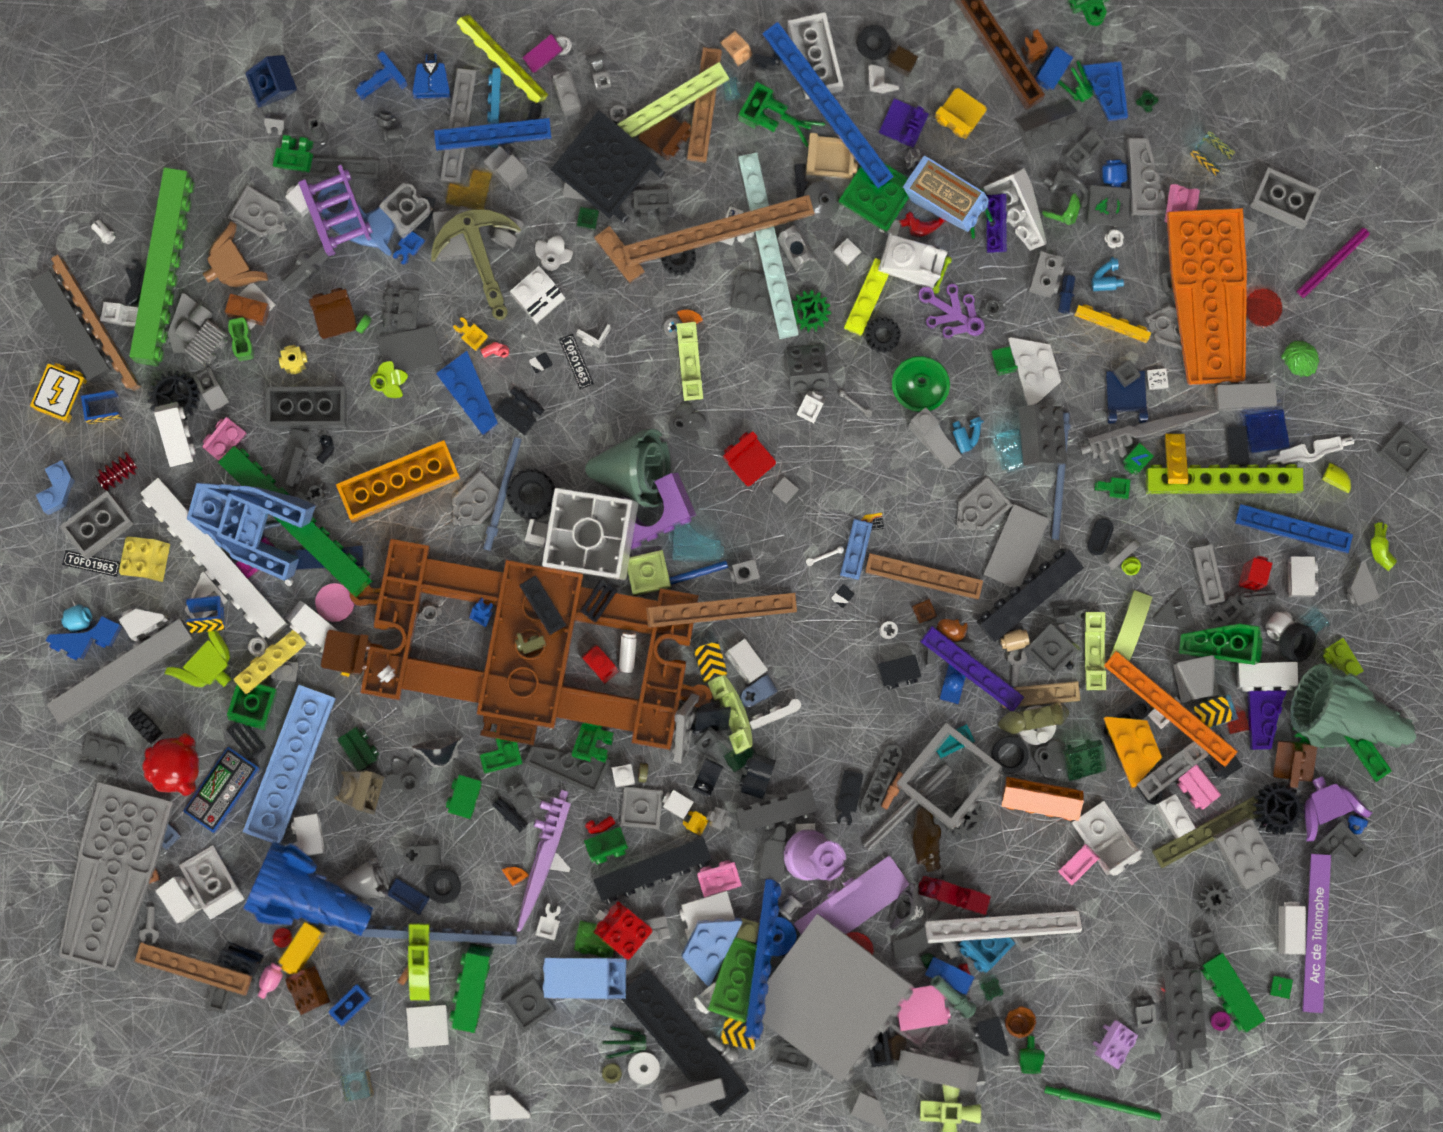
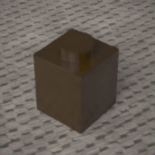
M898 46L896 51L892 49L887 58L890 60L888 67L909 77L919 56Z

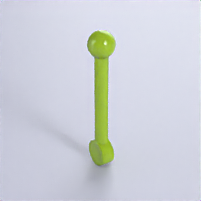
M950 256L945 257V264L940 274L941 277L938 279L936 286L932 288L934 294H938L940 291L939 286L948 264L952 262Z

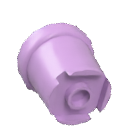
M812 829L801 830L795 833L787 842L784 850V862L787 870L793 877L801 880H833L844 870L842 865L843 860H846V855L843 848L839 844L828 840L820 832Z

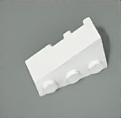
M299 601L285 618L292 623L290 628L298 634L303 632L306 635L305 640L311 645L318 644L322 648L320 650L321 653H323L327 631H338L302 601Z

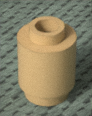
M1017 629L1005 633L1000 638L1002 649L1010 652L1030 645L1027 631Z

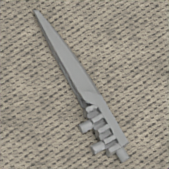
M1212 409L1190 412L1127 426L1089 438L1088 445L1080 447L1082 455L1091 452L1093 459L1100 456L1102 464H1106L1110 461L1107 453L1113 454L1115 450H1118L1120 457L1125 458L1128 456L1125 447H1128V449L1132 448L1133 444L1137 445L1143 443V441L1165 435V433L1168 434L1190 426L1220 411Z

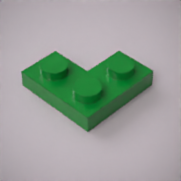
M496 739L498 750L480 754L484 774L523 764L517 742Z

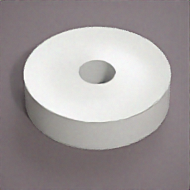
M641 1052L630 1060L628 1072L636 1083L649 1084L658 1077L660 1065L654 1055ZM641 1065H647L648 1070L642 1072L640 1070Z

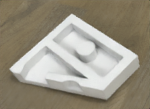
M202 572L197 586L192 592L191 599L220 596L224 605L228 600L205 572ZM188 606L185 608L186 613L191 619L209 617L215 612L190 613Z

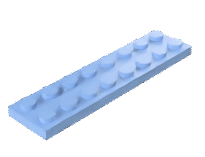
M298 685L245 824L244 833L271 843L273 841L279 844L282 843L336 698Z

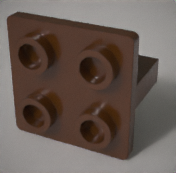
M1279 740L1273 777L1289 779L1290 787L1298 788L1299 781H1312L1317 747L1309 743Z
M315 966L304 969L285 979L287 989L291 993L295 1001V1007L300 1015L331 1002Z

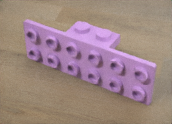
M888 856L854 880L852 877L844 882L843 885L845 887L840 891L836 888L827 895L829 899L800 918L794 925L802 935L816 914H820L845 934L849 933L897 899L909 885V882L892 858Z

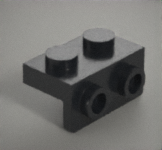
M227 941L225 947L220 950L218 963L254 977L263 961L264 955Z

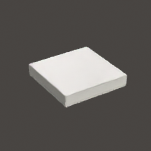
M446 1005L406 1008L409 1048L449 1045Z

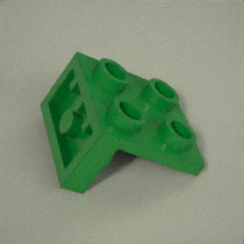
M621 827L584 840L592 863L596 862V865L607 862V857L614 855L617 858L625 855V850L629 849Z

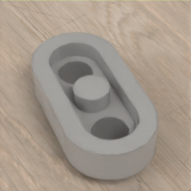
M1129 539L1122 546L1124 550L1120 554L1115 552L1108 558L1110 563L1107 565L1112 570L1115 569L1141 544L1136 539L1134 541Z

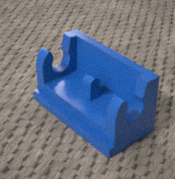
M1057 46L1051 48L1033 76L1038 85L1046 90H1053L1073 57Z

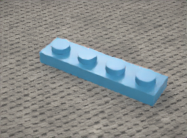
M493 68V74H489V86H492V93H488V104H491V112L487 113V123L498 124L500 123L501 69ZM499 144L490 146L491 148H498Z

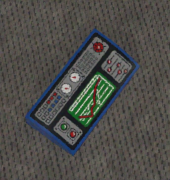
M227 747L183 812L216 834L261 768L230 747Z

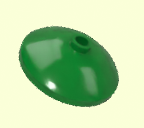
M914 356L904 360L896 368L892 378V389L896 399L907 409L921 412L926 407L931 411L938 408L946 400L950 390V378L945 367L937 360L927 356ZM923 377L926 381L921 382L919 381V378Z

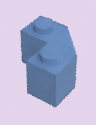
M63 460L45 468L53 486L36 494L43 511L48 515L66 507L69 493L75 482L67 464Z

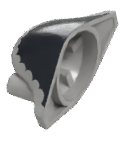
M449 736L428 740L413 745L412 749L423 755L430 765L444 767L450 764L453 758L459 757L457 746L463 741V736Z

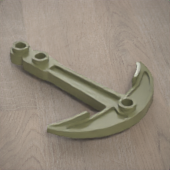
M489 209L467 210L457 214L444 224L433 243L431 261H436L441 250L451 242V238L463 233L482 279L483 290L488 304L493 308L492 315L495 319L502 320L507 316L508 309L503 305L504 298L499 284L494 278L479 227L493 224V227L507 228L518 233L521 229L504 214ZM464 218H470L471 223L465 224ZM496 291L497 296L492 298L490 292ZM502 309L503 315L498 316L496 310Z

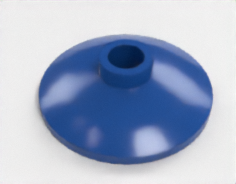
M776 917L775 935H780L781 939L779 941L773 939L774 951L772 956H782L787 954L794 946L796 931L791 922L784 918Z

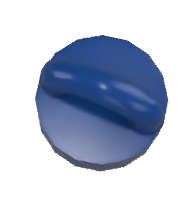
M1349 815L1350 831L1353 834H1361L1364 831V827L1368 825V819L1357 815ZM1354 825L1360 826L1359 829L1356 830Z

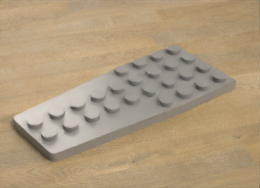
M98 782L81 841L59 951L60 957L109 971H116L118 969L155 870L174 802Z

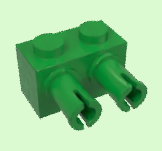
M756 82L738 114V120L754 129L761 125L774 133L779 125V121L766 116L765 110L769 108L784 116L788 105L774 99V90Z

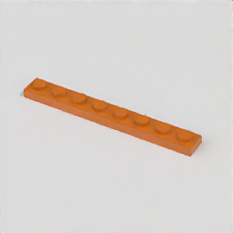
M1118 651L1106 662L1105 668L1223 766L1226 767L1238 753L1234 747Z

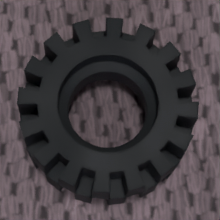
M695 249L683 251L686 254V261L682 264H675L671 259L672 255L662 257V264L665 270L667 269L668 273H673L675 276H678V274L682 276L684 273L688 274L696 263Z
M878 317L868 325L865 338L870 348L876 350L877 353L891 352L900 341L901 330L897 322H894L892 318ZM880 328H886L889 330L891 337L886 342H880L876 338V331Z
M140 708L127 718L130 724L150 744L163 734L152 719Z

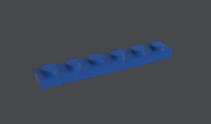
M549 118L434 130L436 151L552 139Z
M1242 504L1239 505L1235 520L1237 525L1346 554L1349 553L1353 534Z

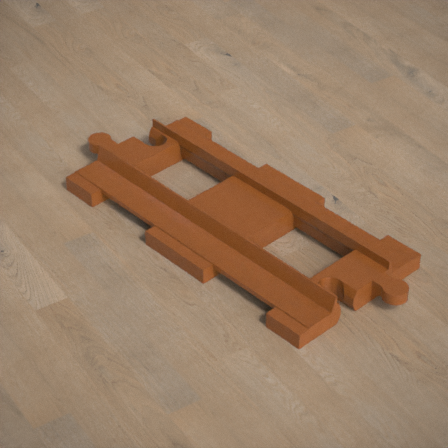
M390 539L381 589L371 588L368 585L356 598L350 593L351 601L357 606L365 607L369 604L377 606L374 620L375 629H397L403 636L401 645L394 650H388L382 645L371 643L361 686V694L400 701L402 690H409L478 703L477 715L555 729L557 718L632 731V744L665 750L671 749L675 728V715L678 711L679 701L686 702L691 694L699 695L698 702L694 705V707L699 708L704 704L710 703L712 699V693L707 686L696 685L692 687L683 684L687 661H665L657 653L659 645L665 640H672L679 645L690 647L694 623L648 627L646 608L698 603L699 595L660 588L658 601L616 593L599 620L594 623L580 612V609L594 590L582 587L583 574L506 560L504 573L428 559L429 546ZM535 575L567 625L552 635H549L519 586ZM599 590V592L587 608V612L590 611V609L602 592L601 590ZM607 592V594L605 595V597L603 598V600L601 601V603L599 604V606L597 607V609H596L595 612L593 613V616L596 614V612L598 611V609L600 608V606L602 605V603H603L604 600L606 599V597H607V595L609 594V592ZM422 593L478 603L480 598H483L485 605L492 603L493 606L497 607L485 671L410 657ZM575 621L651 635L640 699L563 685ZM517 633H521L524 643L528 642L527 639L532 636H543L546 646L524 654L523 650L519 651L516 645ZM388 665L395 669L393 672L395 676L387 683L384 680L380 682L381 679L377 675Z

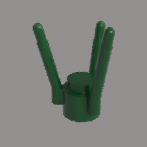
M612 1026L611 1030L634 1036H630V1040L602 1041V1044L630 1045V1048H634L606 1055V1059L641 1053V1050H646V1034H641V1031H632Z

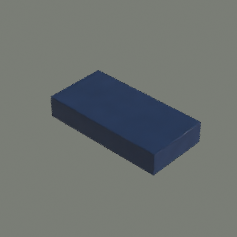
M398 878L393 882L387 895L419 915L430 900L428 896Z

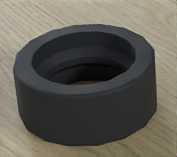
M1301 623L1289 625L1283 632L1279 642L1281 654L1295 662L1306 660L1315 648L1316 635L1314 630ZM1302 634L1301 643L1294 651L1295 641Z
M1007 736L994 744L991 750V758L1002 766L1001 772L1013 774L1026 766L1029 759V751L1021 739ZM1014 744L1020 749L1021 759L1017 765L1012 767L1005 766L1000 762L998 753L1003 745Z

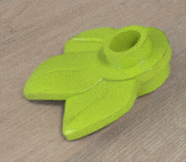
M386 361L379 366L378 372L372 375L370 384L374 390L382 391L389 398H400L403 396V393L399 386L407 380L408 374L401 369H394L393 361ZM378 378H381L383 380L382 384H379L377 382Z

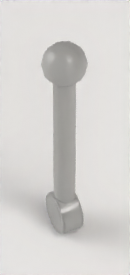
M845 390L839 391L838 394L840 397L846 398L848 401H850L852 404L858 407L861 411L864 412V415L866 417L872 416V411L870 409L866 410L863 406H861L859 403H857L855 400L849 397L846 394Z

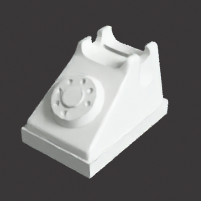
M889 234L878 271L932 289L941 277L940 274L947 251L936 249L932 245Z

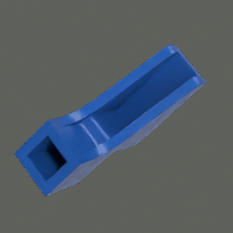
M101 617L98 624L88 632L50 634L45 641L50 643V648L58 652L61 649L67 651L66 656L76 661L78 657L84 660L94 639H96L95 644L103 648L106 645L112 647L122 626Z

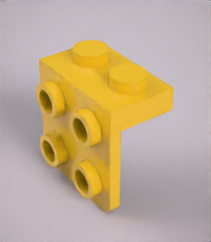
M956 88L945 104L938 109L935 119L942 126H947L953 130L952 132L956 136L967 139L987 109L967 93Z

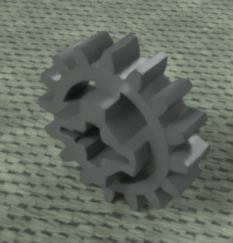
M967 796L964 797L963 801L957 797V803L950 801L951 807L944 808L948 812L946 815L952 818L955 814L952 813L953 809L958 805L962 806L967 800ZM980 803L974 809L976 815L968 811L965 815L969 817V820H966L964 825L962 823L959 829L956 827L953 829L954 837L960 834V838L964 839L965 834H967L968 838H972V832L977 835V828L982 829L984 827L980 822L986 819L981 817V814L985 811H979ZM976 822L972 829L967 830L968 824Z

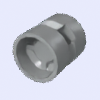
M506 215L511 220H513L522 231L524 223L512 216ZM497 228L494 230L491 240L503 247L514 249L518 240L516 235H519L521 231L518 233L507 228Z

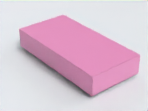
M1085 844L1058 872L1073 885L1100 857Z

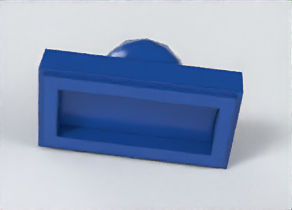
M950 664L948 665L939 700L958 705L966 676Z

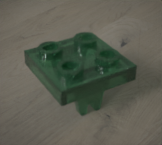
M1088 739L1085 740L1086 744L1073 748L1071 745H1067L1068 749L1063 750L1069 782L1107 771L1101 739L1093 742Z

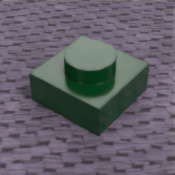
M580 207L576 226L596 231L599 210Z

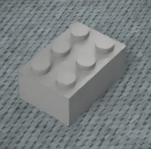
M1268 167L1263 174L1250 207L1303 230L1308 223L1321 190Z
M106 491L60 527L81 555L88 560L133 526L134 523L111 493Z
M1245 818L1213 836L1242 889L1247 890L1280 871L1252 819Z

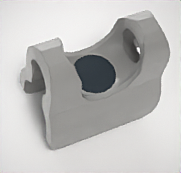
M793 225L779 234L777 238L778 245L796 273L800 271L805 262L818 261L798 227Z

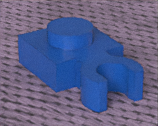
M412 231L404 239L400 240L398 245L402 248L393 254V258L397 259L402 254L403 260L401 264L405 265L409 260L408 255L412 254L415 256L426 240Z
M480 598L478 603L472 608L469 618L487 627L493 614L490 611L493 604L485 605L483 603L484 599Z

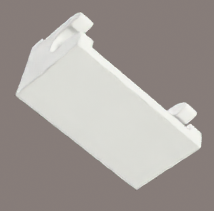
M746 639L725 653V656L747 686L768 671Z

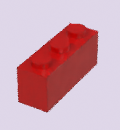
M1263 556L1252 558L1244 564L1238 586L1253 591H1258L1267 586L1273 563L1268 562V558Z

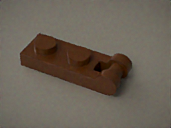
M483 716L482 722L484 726L480 736L534 746L537 732L536 725ZM492 724L497 725L496 732L491 731Z

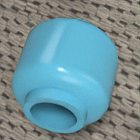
M77 604L64 610L61 622L65 629L75 633L90 626L92 614L88 607Z

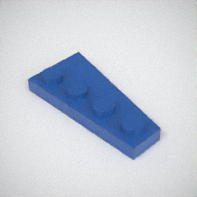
M467 351L436 373L482 435L498 425Z

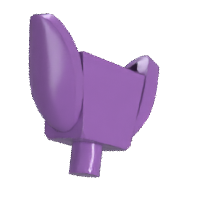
M1323 776L1312 781L1317 792L1310 794L1304 805V818L1307 830L1306 841H1314L1318 826L1352 811L1366 818L1373 812L1367 809L1349 788L1343 785L1338 786L1337 783L1327 786Z

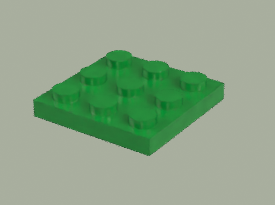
M885 164L894 177L877 189L862 167H860L838 203L887 233L909 199L903 188L909 178Z

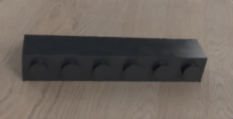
M1061 548L1053 554L1054 558L1049 562H1043L1038 567L1039 570L1036 573H1031L1024 578L1022 585L1013 587L1006 598L997 600L994 603L995 607L990 611L986 610L979 616L980 619L976 623L991 641L996 642L1084 568L1071 550Z
M704 837L593 879L601 902L606 901V904L618 900L616 896L621 894L627 897L635 894V889L643 887V890L653 887V882L660 879L663 883L673 879V874L679 873L681 876L691 872L690 868L698 866V869L710 865L708 861L712 860Z

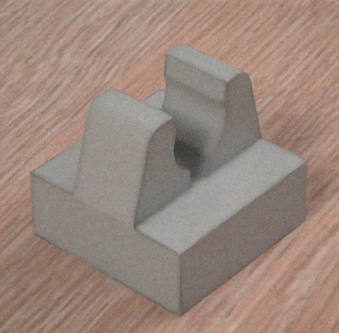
M268 113L264 122L267 133L271 134L272 127H277L278 135H281L287 123V115Z

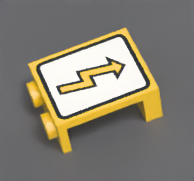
M54 363V366L47 364L30 407L70 423L72 418L70 411L82 383L86 384L87 380L83 377L84 374L72 370L71 373L65 370V366Z

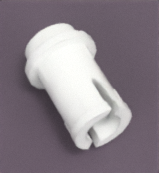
M101 220L96 221L98 226L93 223L91 229L100 236L103 243L110 244L114 241L116 237L114 232L110 231Z

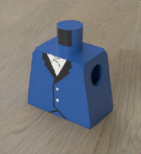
M435 53L425 54V64H417L413 86L414 99L451 98L444 63H437V54Z

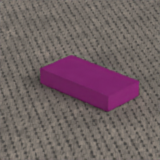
M551 34L522 58L531 71L536 73L564 49L556 37Z

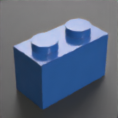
M356 984L328 1013L340 1026H344L372 997L360 984Z

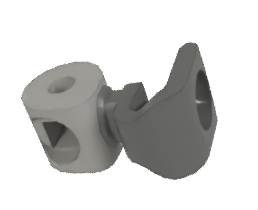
M604 53L586 56L587 62L593 65L594 73L592 77L596 91L611 87L608 70L603 69Z

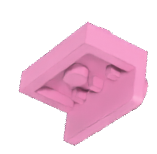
M730 860L719 863V867L713 869L711 866L700 869V873H697L704 898L742 887L735 862L730 863Z

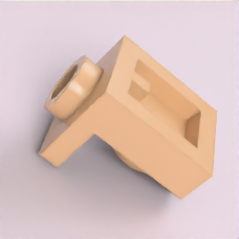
M736 31L720 42L738 66L746 62L753 55L748 43Z

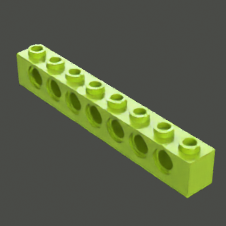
M1294 464L1286 465V468H1278V465H1266V468H1259V465H1247V468H1239V465H1228V468H1220V465H1209L1208 468H1201V465H1189V484L1164 483L1162 475H1167V468H1162V465H1151L1145 471L1146 494L1301 493L1304 491L1303 468H1297V465ZM1202 474L1209 477L1208 484L1201 481L1200 476ZM1221 474L1228 477L1229 482L1227 484L1220 481ZM1240 474L1247 476L1248 482L1246 484L1240 482ZM1259 474L1267 477V483L1259 481ZM1279 474H1283L1286 477V483L1279 482Z

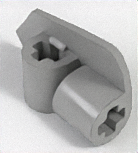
M182 293L168 331L174 354L186 353L184 351L185 348H187L206 321L213 316L211 312L202 305L197 304L185 293Z

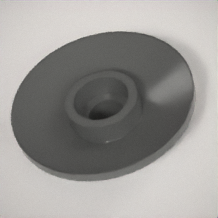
M817 181L809 185L805 190L804 196H810L814 210L812 217L824 220L832 217L838 211L840 196L832 184L825 181ZM822 196L826 197V203L822 202Z

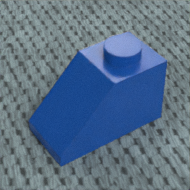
M933 957L925 974L932 979L935 976H941L956 991L967 995L975 978Z

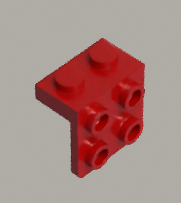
M754 431L751 433L745 432L739 438L740 442L735 446L731 444L724 450L725 455H723V460L748 487L776 465L775 459L757 440L758 436Z
M618 901L610 908L606 917L597 924L593 932L625 959L629 960L650 936L652 928Z

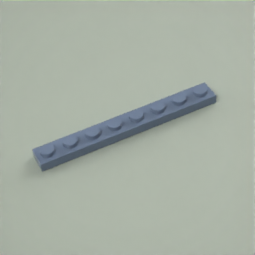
M367 925L360 937L409 939V927H403V931L395 930V926H383V930L375 929V925ZM430 928L429 940L517 944V936H513V932H501V936L493 935L494 931H482V935L474 934V930H462V934L454 933V929H442V933L434 932L435 928Z

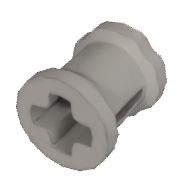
M789 894V899L782 907H779V911L791 920V916L798 908H802L803 905Z

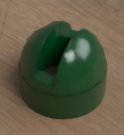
M931 953L920 956L927 970L933 957H935Z

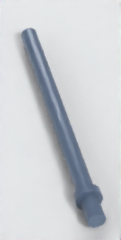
M1063 413L1066 453L1068 430L1071 429V425H1069L1070 413ZM1066 464L1057 467L1052 527L1053 540H1059Z

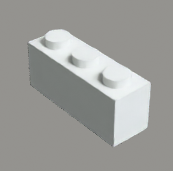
M178 402L155 407L154 413L170 467L193 462V455H196L194 444L189 442L188 437L191 434L189 426L184 425L183 419L186 417L183 407H179Z
M1297 662L1258 663L1256 665L1239 663L1236 665L1237 688H1242V692L1254 691V688H1262V691H1274L1273 687H1281V691L1293 690V687L1298 686Z

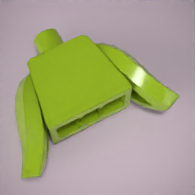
M218 630L208 631L210 641L208 640L183 666L184 669L167 667L164 674L173 676L194 687L212 685L215 680L225 687L232 680L224 672L229 666L230 651Z

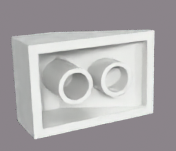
M213 845L179 865L202 909L210 919L245 899Z

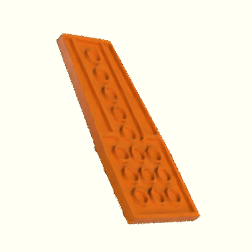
M1243 208L1167 212L1170 272L1187 383L1189 385L1219 384L1221 382L1239 383L1244 381L1246 375L1247 262Z

